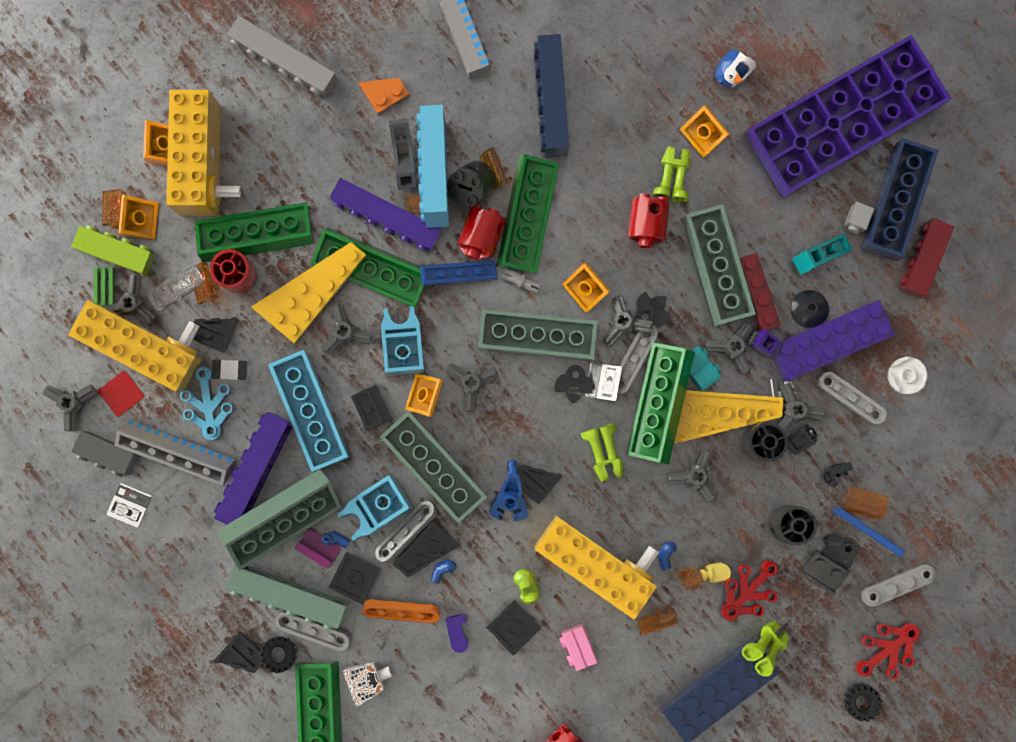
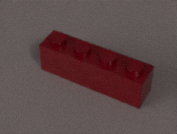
M935 218L924 222L920 230L922 232L921 238L914 245L915 253L907 263L908 271L900 280L902 285L900 291L919 299L927 297L955 226Z
M754 253L739 258L756 313L753 319L757 330H772L781 326L758 254Z

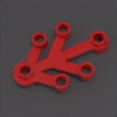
M772 560L763 561L760 567L762 572L749 586L748 576L751 574V568L746 564H741L738 567L740 595L736 600L734 591L738 588L737 581L732 578H728L725 581L726 603L721 608V615L725 620L734 621L739 615L754 614L757 617H761L764 614V608L760 604H754L752 607H741L746 601L767 600L773 603L777 600V593L773 590L755 592L769 576H774L777 573L778 566ZM773 566V570L769 572V567ZM746 567V573H742V569ZM734 582L733 587L729 588V583ZM773 593V597L769 599V594ZM760 607V611L755 613L756 608ZM734 609L733 614L729 615V610Z
M881 623L877 626V632L880 635L894 634L899 635V637L892 641L873 638L869 635L863 636L861 642L865 647L871 648L876 646L884 648L868 661H858L855 665V670L860 676L868 677L872 674L873 667L889 656L886 675L894 680L899 677V670L897 669L899 647L904 643V656L901 658V663L906 667L914 665L915 660L912 657L913 643L920 638V629L912 623H907L902 628ZM883 626L886 627V632L884 633L881 632V627ZM913 630V636L909 637L908 632ZM867 638L871 639V643L869 645H866L865 643ZM906 658H910L909 664L905 663ZM867 666L868 671L863 673L862 668ZM891 670H895L894 676H890Z

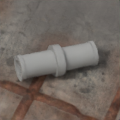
M506 268L505 273L511 275V277L503 274L502 279L516 284L518 288L522 287L537 294L538 289L532 287V285L539 288L540 282L526 277L524 273L521 275Z

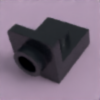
M806 424L800 430L787 437L788 445L793 453L797 455L813 446L817 442L816 437L818 435L813 427H809Z
M843 462L825 467V472L823 473L825 483L830 487L837 486L835 474L836 477L848 475L847 471L853 470L851 462Z

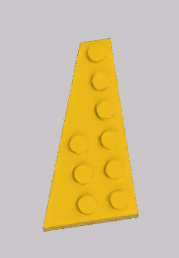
M350 242L260 300L251 308L290 341L297 343L367 254Z
M686 390L674 444L782 417L783 398Z

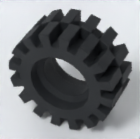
M284 636L271 638L260 649V663L264 665L263 668L265 670H269L268 672H285L295 664L297 648L294 649L295 644L291 643L289 638L285 639ZM275 647H280L285 652V658L282 662H275L271 657V652Z
M854 684L853 688H848V693L845 692L846 699H843V702L846 704L844 705L845 709L852 717L862 722L863 720L869 722L870 719H876L875 715L879 716L880 712L878 711L883 708L881 706V703H883L880 698L881 695L867 684ZM861 695H866L870 699V705L865 710H860L856 706V700Z

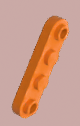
M370 599L364 602L362 613L366 617L421 623H436L440 619V609L433 604Z

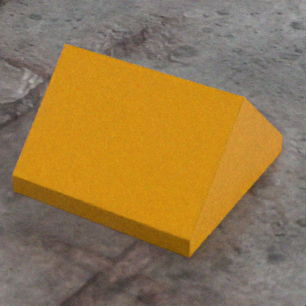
M704 105L680 128V131L703 158L726 141L730 134L707 105Z
M146 120L144 159L151 165H167L169 125Z
M122 195L119 234L126 238L155 240L159 202Z
M586 262L562 284L585 313L589 312L610 293L607 286Z
M416 374L405 410L433 418L444 381Z

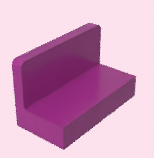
M309 528L294 549L328 569L339 554L341 547L337 544L324 545L321 541L322 535Z

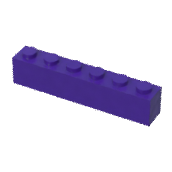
M339 178L329 197L333 202L332 205L338 209L343 210V208L350 210L349 214L356 218L361 216L367 219L366 222L374 227L379 225L383 227L384 232L392 236L394 233L401 236L400 240L407 244H410V242L416 244V248L425 253L427 251L433 252L443 233L439 227L426 228V223L421 218L342 178Z

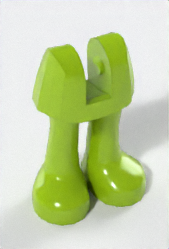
M668 146L661 161V165L664 166L662 183L660 187L654 189L653 196L656 198L660 196L670 198V187L674 169L677 172L671 201L688 202L689 193L684 190V179L686 170L691 168L689 149H682L680 159H675V147Z
M616 423L599 427L608 455L607 460H605L598 429L595 428L581 432L583 440L589 441L596 461V465L593 468L602 483L609 481L605 468L608 465H612L616 479L623 477V459L618 458L613 441V434L617 430Z
M527 569L518 570L514 574L513 579L521 591V601L526 605L539 602L542 596L541 587L536 585L535 582L537 580L536 575Z
M776 620L762 627L761 638L757 643H748L742 649V655L746 660L756 661L760 659L755 665V670L761 676L767 677L773 673L778 652L787 649L789 643V635L786 631L778 636L776 635L777 630L780 628ZM767 646H769L770 649L768 650V652L766 653V655L763 656L764 653H765V650H766Z

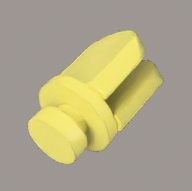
M720 562L708 564V566H705V570H699L701 581L707 580L708 583H717L730 578L731 571L726 564Z

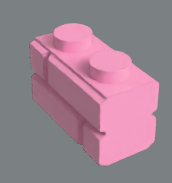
M583 623L561 632L563 637L559 639L563 649L567 648L570 655L567 656L570 667L575 666L576 671L598 663Z

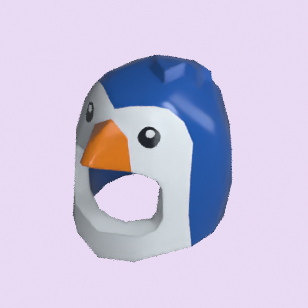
M731 49L718 63L715 70V78L721 85L733 88L743 82L755 69L756 62L741 52Z

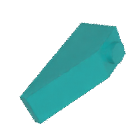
M843 233L805 250L793 257L792 260L800 275L853 249Z

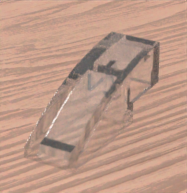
M194 265L161 282L162 285L146 293L155 310L161 311L190 294L205 283L197 265Z

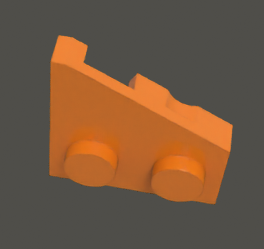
M400 78L358 83L378 115L410 96Z

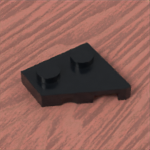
M231 317V319H195L193 323L200 327L193 340L223 353L239 320L236 317Z
M523 464L518 469L522 491L537 505L541 503L563 477L561 474L550 473L546 470L535 469Z
M241 631L213 660L215 663H223L251 673L257 672L263 665L260 663L261 657L259 658V654H261L260 649Z

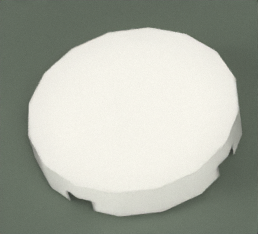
M906 356L897 359L891 364L888 370V381L890 386L898 393L910 395L924 388L928 373L920 360Z

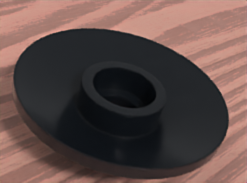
M814 290L800 292L791 303L793 319L796 323L806 328H814L821 325L829 314V305L826 298ZM809 305L814 306V311L808 309Z

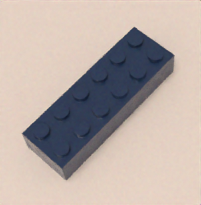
M561 34L539 35L537 42H534V60H538L535 61V77L539 79L537 80L536 90L537 97H541L538 98V115H542L540 117L539 130L540 134L544 135L541 136V152H545V158L567 157L569 152V135Z
M901 138L895 144L861 250L894 261H899L905 257L939 151L938 149Z
M750 638L660 708L684 742L693 741L781 673L775 665V669L770 676H761L755 670V665L760 659L748 661L743 657V647L748 643H757V640Z

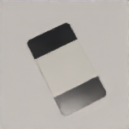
M213 360L212 379L245 380L247 362Z

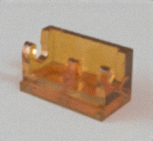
M850 487L849 491L845 493L842 509L853 514L880 520L885 518L889 497Z

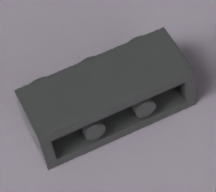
M80 431L71 451L77 454L76 458L85 462L91 460L95 462L94 466L101 469L107 467L112 470V474L120 477L130 475L139 456L114 446L115 443L88 431Z

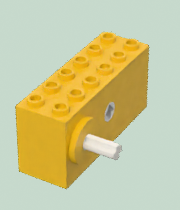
M169 90L166 205L180 216H218L221 197H240L241 195L240 186H220L221 105L209 90Z
M89 300L86 301L68 333V336L175 392H182L186 389L202 360L201 357L197 356L198 351L189 347L200 327L197 324L189 321L179 341L169 336L165 339L110 309Z
M555 515L534 546V549L634 620L657 587L652 583L655 578L646 573L659 553L650 546L636 565L628 559L622 562L557 515Z

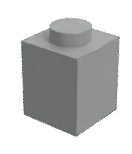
M856 201L851 205L844 227H847L848 231L852 233H862L867 229L874 208Z

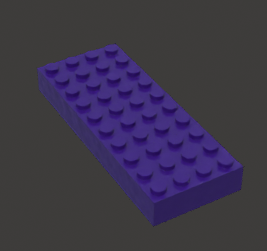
M910 35L749 128L745 133V137L784 199L944 106L952 98L917 42Z

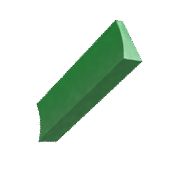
M526 154L518 157L496 267L537 274L559 163Z
M307 202L195 221L197 255L202 263L211 262L216 254L228 249L237 250L246 256L314 244Z
M329 227L323 229L311 261L312 265L315 266L352 242L367 256L347 280L409 306H414V308L417 307L425 287L422 286L419 265Z
M653 342L627 455L663 464L670 463L695 351Z
M339 661L295 664L298 742H342Z

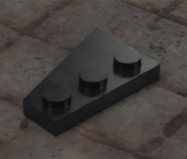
M431 521L397 558L393 565L406 577H410L435 560L461 547V545L435 522Z

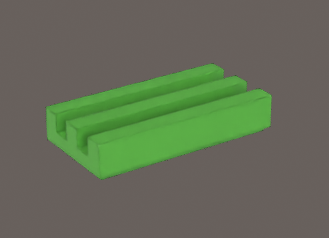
M94 267V302L102 306L115 304L114 267ZM100 272H101V302H100ZM106 272H109V302H106Z

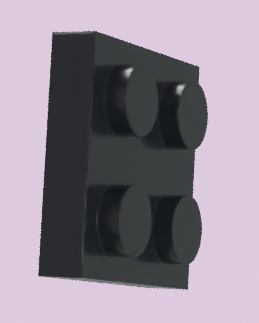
M346 552L328 588L363 605L381 569Z
M515 600L486 627L513 656L541 629Z

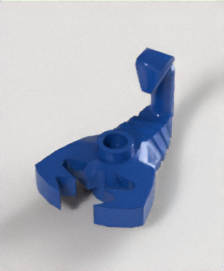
M513 459L507 463V470L509 472L502 485L501 492L495 496L489 509V514L498 520H502L501 515L504 514V510L498 507L505 510H515L513 511L514 515H516L514 521H520L528 517L527 504L522 495L517 462Z

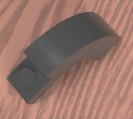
M408 118L389 120L398 190L417 188Z

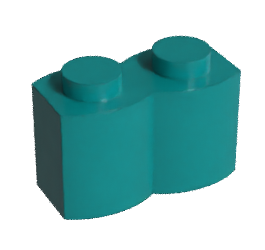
M698 346L693 350L695 354L690 377L700 391H704L721 378L720 373L722 372L717 364L714 363L712 365L709 361L710 355L704 348L700 349Z

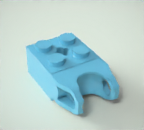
M410 306L409 318L403 324L394 323L388 314V308L383 309L384 317L381 324L385 376L424 373L420 323L415 315L414 306ZM403 350L404 353L408 355H405V357H401L398 354H400V351Z
M388 475L349 501L346 507L337 515L339 518L351 514L359 517L361 521L360 527L351 537L353 541H356L363 536L375 534L412 510L413 506L395 476ZM384 498H385V499H388V505H387V506H383V504H382V503L385 502V501H384Z

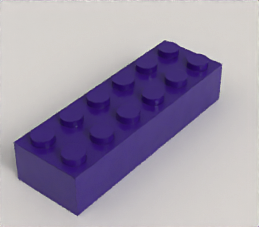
M877 300L779 342L772 355L784 382L892 337L895 333L880 300Z
M271 412L261 416L258 422L260 427L257 432L252 434L249 441L251 445L248 450H244L241 456L243 461L240 467L235 468L232 474L234 479L231 485L228 484L223 492L225 497L222 503L219 502L214 510V513H216L214 519L227 525L252 510L293 428L291 421Z

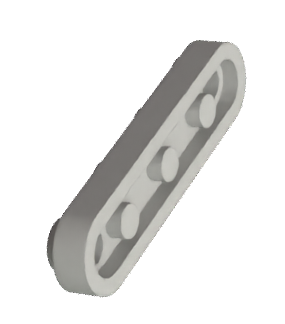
M654 326L649 338L644 336V331H638L619 367H622L620 381L623 382V387H618L617 394H623L628 391L647 357L653 342H655L658 336L657 329Z
M825 372L819 376V387L860 417L874 425L885 421L887 413L881 405L835 373ZM826 378L830 380L829 385H826L824 382ZM874 411L878 415L876 419L872 416V413Z
M429 501L421 502L379 544L375 550L377 560L385 564L392 562L435 518L437 514L435 505Z
M926 564L915 566L865 587L861 592V600L864 604L871 607L880 605L932 583L936 576L935 570ZM925 571L928 572L927 578H924L923 573ZM872 593L875 594L874 600L870 599V595Z
M286 610L281 611L275 618V624L279 630L337 651L347 649L351 641L349 633L339 628L334 630L326 629L322 623L317 621L315 624L309 623L304 620L305 617L297 615V617L286 614ZM284 617L289 618V621H285ZM338 637H343L344 641H340Z

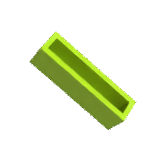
M89 225L86 228L78 227L71 245L72 248L148 276L156 256L150 252V248L140 245L138 248L133 246L132 241L124 238L119 241L115 239V235L104 232L103 235L97 232V228Z

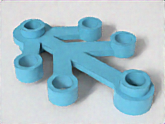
M202 366L196 370L195 376L200 381L203 402L194 397L193 393L189 390H183L180 393V398L182 401L189 402L205 414L206 421L196 416L195 411L192 409H186L183 412V418L192 421L202 428L204 438L216 440L221 435L220 425L228 414L233 412L234 407L231 403H223L221 412L215 420L213 412L223 398L230 394L231 388L227 384H221L218 387V393L211 401L208 381L212 378V371L208 367ZM204 370L206 375L200 377V372ZM226 386L228 389L226 393H222L221 391L222 387ZM188 392L189 398L184 399V394ZM226 405L230 406L229 412H225L224 407ZM189 411L192 412L191 418H187L186 416L187 412ZM210 427L214 428L213 434L208 433Z

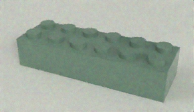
M724 205L686 214L683 220L714 326L726 325L756 315Z
M482 309L478 349L593 361L598 321Z
M407 411L380 436L458 524L488 497L410 411Z
M319 469L217 530L216 533L237 568L241 570L342 507L330 481Z
M235 565L226 589L231 590L230 593L238 597H242V595L248 596L249 600L254 603H267V607L274 610L281 608L286 610V614L290 616H303L305 621L313 624L317 621L329 630L338 629L343 625L351 603L249 565L241 570Z

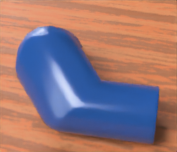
M336 531L325 533L321 538L322 543L326 546L339 544L344 548L351 541Z
M666 542L659 550L658 557L662 570L671 569L669 557L677 549L674 542Z
M444 560L436 564L430 581L439 584L442 574L449 571L454 572L456 564L451 560Z

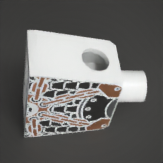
M376 662L347 667L343 670L356 707L385 689L383 681L393 677L389 666L378 669Z

